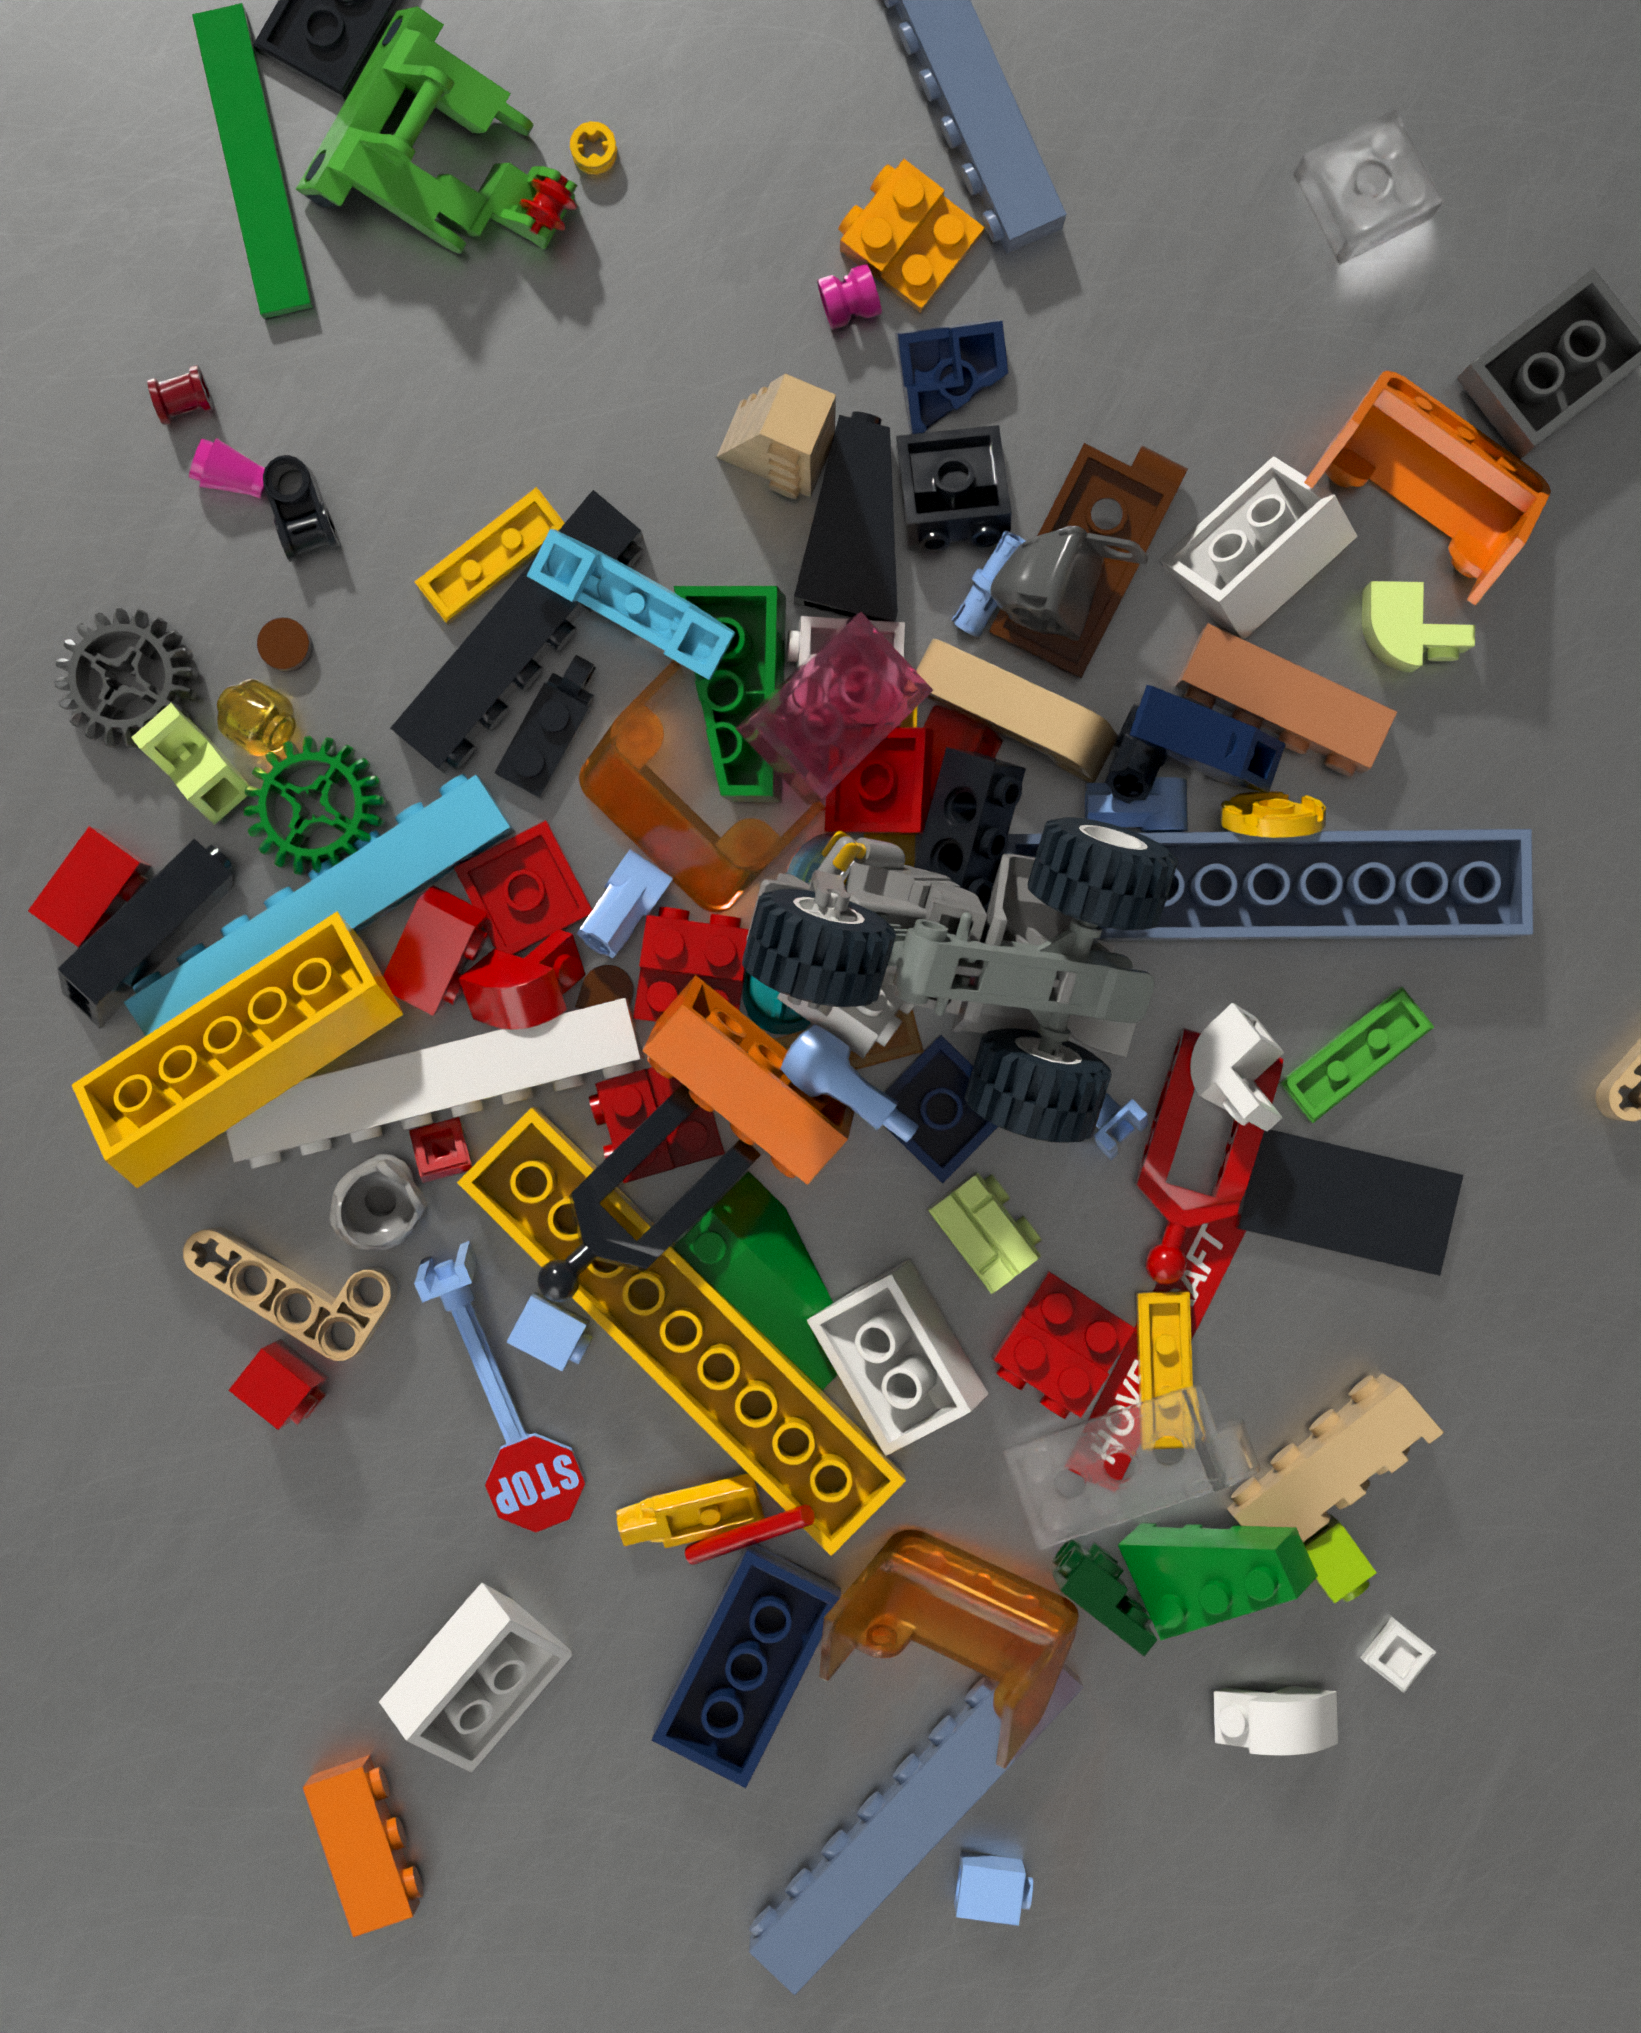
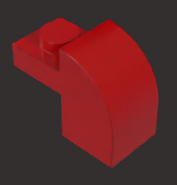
M557 929L524 958L493 949L459 977L474 1020L501 1029L515 1030L541 1025L565 1012L567 1008L562 995L586 974L573 934Z

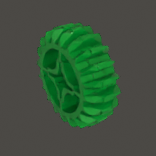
M305 736L303 739V753H299L298 748L293 742H284L283 749L287 758L283 761L277 754L269 751L265 757L274 768L269 773L259 767H255L252 771L256 778L264 781L261 789L253 786L245 788L246 795L259 800L258 805L247 806L243 809L244 816L260 818L261 822L252 825L248 829V833L254 838L268 835L260 844L258 850L262 854L268 855L280 848L275 857L274 864L280 868H285L294 857V873L301 876L305 875L310 861H312V868L315 873H320L323 862L330 859L332 866H335L344 860L342 854L347 852L350 856L358 850L353 846L357 840L369 842L372 839L369 833L365 832L367 825L383 827L385 821L377 815L370 814V808H380L386 805L384 797L378 795L369 796L368 794L369 791L381 785L380 778L377 776L361 778L370 768V762L362 758L350 766L355 749L345 745L335 756L336 741L329 737L324 739L319 752L317 751L316 741L311 736ZM315 765L329 766L324 776L319 774L318 778L307 787H298L287 781L292 774L303 768ZM343 775L349 781L354 793L355 809L352 820L343 815L336 805V797L341 788L338 783ZM297 793L307 799L312 797L316 800L317 794H322L320 803L326 807L325 810L335 816V820L324 815L319 817L315 814H312V820H308L310 810L304 806L305 803L295 798V794ZM278 794L289 801L293 808V817L288 825L291 831L287 837L280 830L276 819L275 806ZM323 826H331L344 833L339 839L327 846L315 849L300 848L306 837L311 838L313 833Z

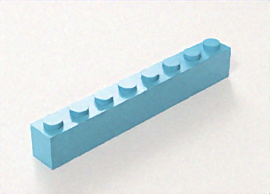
M465 774L453 778L438 790L442 797L426 807L421 802L408 807L395 817L398 825L383 835H380L378 830L370 832L369 835L372 839L369 842L357 840L353 846L358 851L340 863L332 866L329 859L322 863L320 873H315L314 869L307 874L311 880L309 883L293 892L291 887H286L269 897L264 902L267 910L251 920L247 915H243L224 926L220 930L223 938L206 948L203 943H200L182 953L176 959L180 966L165 976H162L157 971L136 983L132 987L136 994L124 1001V1004L144 1035L147 1036L335 912L338 911L352 929L359 933L455 871L454 867L481 854L515 832L483 780L477 775L468 779Z

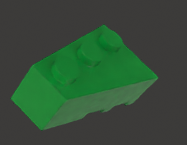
M1141 1523L1117 1544L1161 1641L1296 1600L1318 1577L1296 1527L1232 1526L1230 1529H1207L1197 1524H1187L1183 1528L1157 1527L1156 1523Z

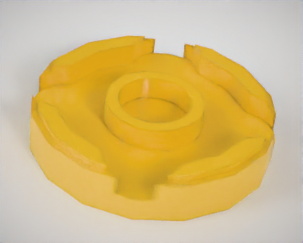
M1261 791L1240 793L1230 798V801L1225 800L1221 803L1220 823L1222 827L1232 832L1249 836L1269 838L1306 836L1320 832L1326 826V807L1320 800L1307 795L1301 796L1300 804L1289 801V794H1283V792L1270 791L1269 793Z

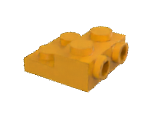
M903 158L896 169L887 164L879 172L870 187L875 196L864 210L855 205L847 213L838 228L844 234L840 239V252L858 266L867 264L872 276L919 313H922L983 235L985 227L944 196L945 190Z

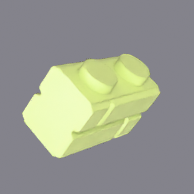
M974 1172L930 1205L927 1210L989 1292L993 1294L1041 1257L1034 1246L1042 1241V1239L1024 1216L1016 1221L1011 1217L1003 1206L1004 1203L1010 1200V1197L992 1174L983 1180L978 1172Z

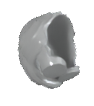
M377 1154L346 1173L337 1183L333 1192L329 1220H331L330 1224L334 1232L346 1244L361 1250L384 1251L401 1244L416 1228L419 1218L427 1207V1202L423 1193L414 1182L413 1172L403 1160L393 1155Z

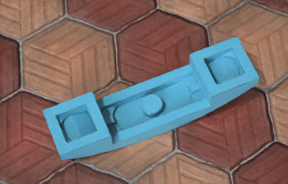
M554 529L549 530L527 574V577L571 602L578 601L663 649L664 655L708 680L713 677L735 635V632L664 586L606 554Z

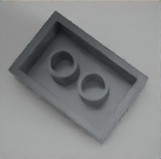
M1593 268L1469 364L1457 377V380L1518 458L1521 459L1641 366V327Z

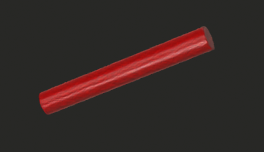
M804 1504L689 1544L685 1548V1557L690 1564L696 1565L810 1526L815 1520L813 1509L809 1505Z

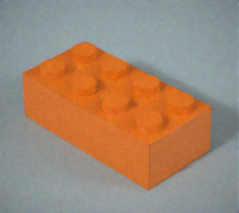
M696 975L656 1021L642 1050L648 1055L647 1059L650 1065L662 1076L669 1079L674 1076L689 1088L690 1097L701 1108L709 1112L716 1110L730 1122V1128L733 1133L743 1142L749 1145L756 1143L769 1153L773 1165L789 1178L797 1176L808 1185L848 1140L854 1111L829 1095L821 1094L816 1097H809L795 1086L780 1069L788 1050Z

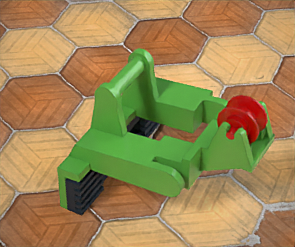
M418 6L396 11L295 190L319 206L329 207L341 206L353 186L440 245L458 254L462 253L466 242L455 232L435 221L436 217L464 236H480L491 218L532 241L540 248L546 249L556 229L565 230L566 226L562 219L567 210L577 209V205L573 201L576 196L574 192L577 185L562 176L559 171L544 166H535L530 169L527 175L510 162L496 163L492 166L477 192L451 174H439L435 178L410 162L416 153L413 145L435 107L472 133L486 132L494 118L512 130L527 136L534 125L525 115L506 103L511 93L435 43L444 24ZM405 87L417 94L395 134H379Z

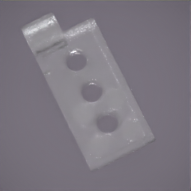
M1201 1383L1181 1388L1010 1446L1003 1451L1038 1551L1236 1485L1237 1482L1252 1477L1262 1470L1244 1420L1237 1419L1216 1425ZM1173 1436L1183 1444L1184 1455L1175 1463H1164L1154 1453L1155 1442L1161 1437ZM1113 1453H1124L1133 1460L1135 1471L1127 1479H1114L1105 1470L1104 1462L1106 1458ZM1072 1469L1079 1472L1085 1480L1083 1492L1077 1496L1062 1494L1055 1482L1056 1476L1061 1471Z

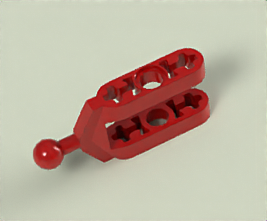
M1182 1028L1178 1036L1135 1181V1185L1168 1221L1162 1243L1150 1250L1145 1264L1147 1273L1152 1280L1165 1285L1176 1283L1183 1277L1186 1271L1187 1261L1181 1249L1188 1228L1237 1215L1264 1133L1263 1129L1250 1122L1243 1126L1233 1119L1211 1196L1166 1183L1195 1090L1190 1066L1192 1052L1201 1033ZM1281 1057L1254 1080L1271 1103H1273L1282 1073L1283 1058Z

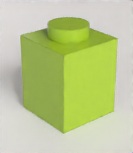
M1330 1514L1331 1518L1328 1524L1303 1543L1318 1574L1315 1581L1325 1595L1335 1604L1341 1599L1344 1602H1348L1360 1596L1370 1586L1368 1579L1377 1572L1340 1521Z

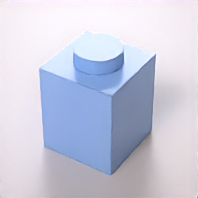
M535 1292L530 1296L506 1343L563 1371L569 1361L579 1365L593 1337L585 1333L590 1320Z
M961 1851L954 1897L956 1917L1019 1926L1021 1909L1030 1910L1033 1894V1878L1025 1877L1026 1872L1023 1860Z

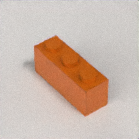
M371 1755L312 1774L304 1784L303 1790L352 1936L356 1937L412 1918L420 1904L419 1898L424 1895L423 1886L416 1867L408 1868L402 1848L407 1846L405 1831L398 1816L391 1818L385 1800L390 1797V1788L382 1767L375 1768Z

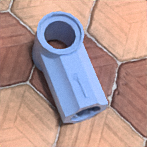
M1156 777L1146 800H1135L1129 804L1113 797L1112 790L1106 783H1086L1084 799L1085 819L1105 822L1122 828H1141V832L1145 833L1188 831L1187 778Z
M630 849L605 884L604 888L607 890L576 934L582 938L585 945L598 954L614 958L633 933L641 917L650 913L673 878Z

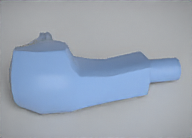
M816 1024L801 1033L790 1046L780 1068L795 1086L809 1097H816L821 1094L833 1097L850 1107L876 1130L881 1125H884L905 1142L911 1139L919 1125L895 1108L898 1101L868 1083L850 1065L849 1056L851 1048Z

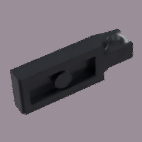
M575 655L563 678L555 673L551 674L547 683L544 682L495 770L494 773L542 799L591 711L589 705L594 695L586 691L585 688L596 670L595 664Z

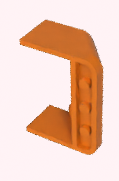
M1393 371L1381 373L1304 481L1306 485L1313 488L1324 472L1334 483L1346 488L1350 486L1362 487L1370 479L1451 537L1452 540L1448 549L1452 556V565L1464 576L1477 578L1467 598L1474 605L1479 602L1526 544L1551 494L1549 484L1537 471L1409 379Z

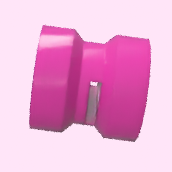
M867 264L852 268L849 275L844 276L841 282L839 278L833 275L817 279L821 301L832 330L847 326L852 314L855 317L862 316L866 319L882 314L876 285Z

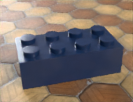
M756 1544L745 1547L654 1727L651 1741L746 1789L842 1599L841 1587Z

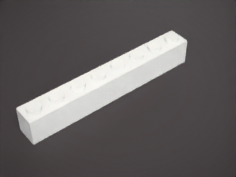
M623 998L563 1013L538 1026L515 1030L501 1029L304 1079L227 1129L226 1133L233 1161L238 1162L249 1159L251 1169L281 1162L280 1151L300 1146L301 1154L305 1156L332 1149L331 1138L350 1134L352 1143L383 1136L382 1125L401 1121L402 1129L407 1130L433 1123L431 1115L433 1112L451 1108L454 1118L482 1111L484 1109L481 1100L501 1095L503 1104L506 1105L533 1098L532 1087L552 1083L554 1092L584 1085L583 1074L602 1070L604 1079L632 1073L635 1072L633 1062L644 1059L635 1020L633 1019L631 1005L628 998Z

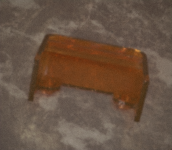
M672 660L615 719L582 765L579 773V783L587 798L663 872L673 878L672 881L701 909L710 913H724L732 909L825 814V806L817 799L781 837L767 823L754 818L738 821L722 837L711 829L646 765L659 752L664 742L662 723L652 711L685 678L682 666L677 661Z
M903 1530L894 1534L824 1617L819 1677L829 1681L854 1649L875 1658H891L899 1655L912 1640L1000 1683L994 1691L993 1708L997 1716L1002 1720L996 1765L1005 1769L1045 1714L1076 1636L1079 1613L1076 1606L1069 1599L923 1531Z

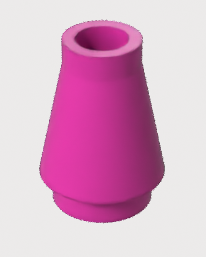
M218 438L214 442L201 439L189 471V478L199 481V487L246 494L259 499L265 489L263 484L265 467L255 463Z

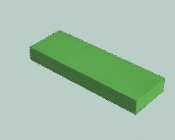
M1398 987L1279 1081V1085L1309 1123H1314L1432 1030L1434 1026L1403 987Z

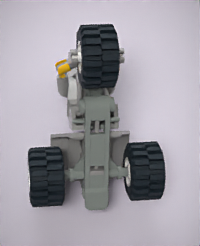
M1065 817L1051 819L1045 823L1035 858L1003 854L991 892L987 913L977 895L960 888V885L950 881L949 877L904 865L905 854L897 845L863 837L855 841L842 831L813 837L803 846L799 847L791 857L786 874L779 873L777 880L766 879L761 883L742 958V966L750 975L773 990L788 995L787 999L792 1004L801 1005V1001L808 1002L809 1008L818 1009L820 1005L833 1007L870 1005L878 1000L885 973L895 974L893 984L897 987L895 995L904 1000L905 1003L934 1009L935 1014L938 1016H942L945 1012L955 1014L951 1029L953 1032L969 1031L984 1033L965 1092V1100L971 1109L992 1124L1012 1133L1041 1141L1071 1143L1082 1142L1093 1136L1112 1074L1109 1066L1087 1049L1068 1041L1071 1033L1067 1029L1070 1015L1089 1016L1123 1023H1137L1144 1018L1155 984L1154 978L1148 972L1133 969L1132 961L1127 956L1109 952L1107 948L1094 938H1100L1102 932L1100 926L1132 931L1152 929L1158 926L1176 871L1178 859L1160 843L1134 831L1096 820Z

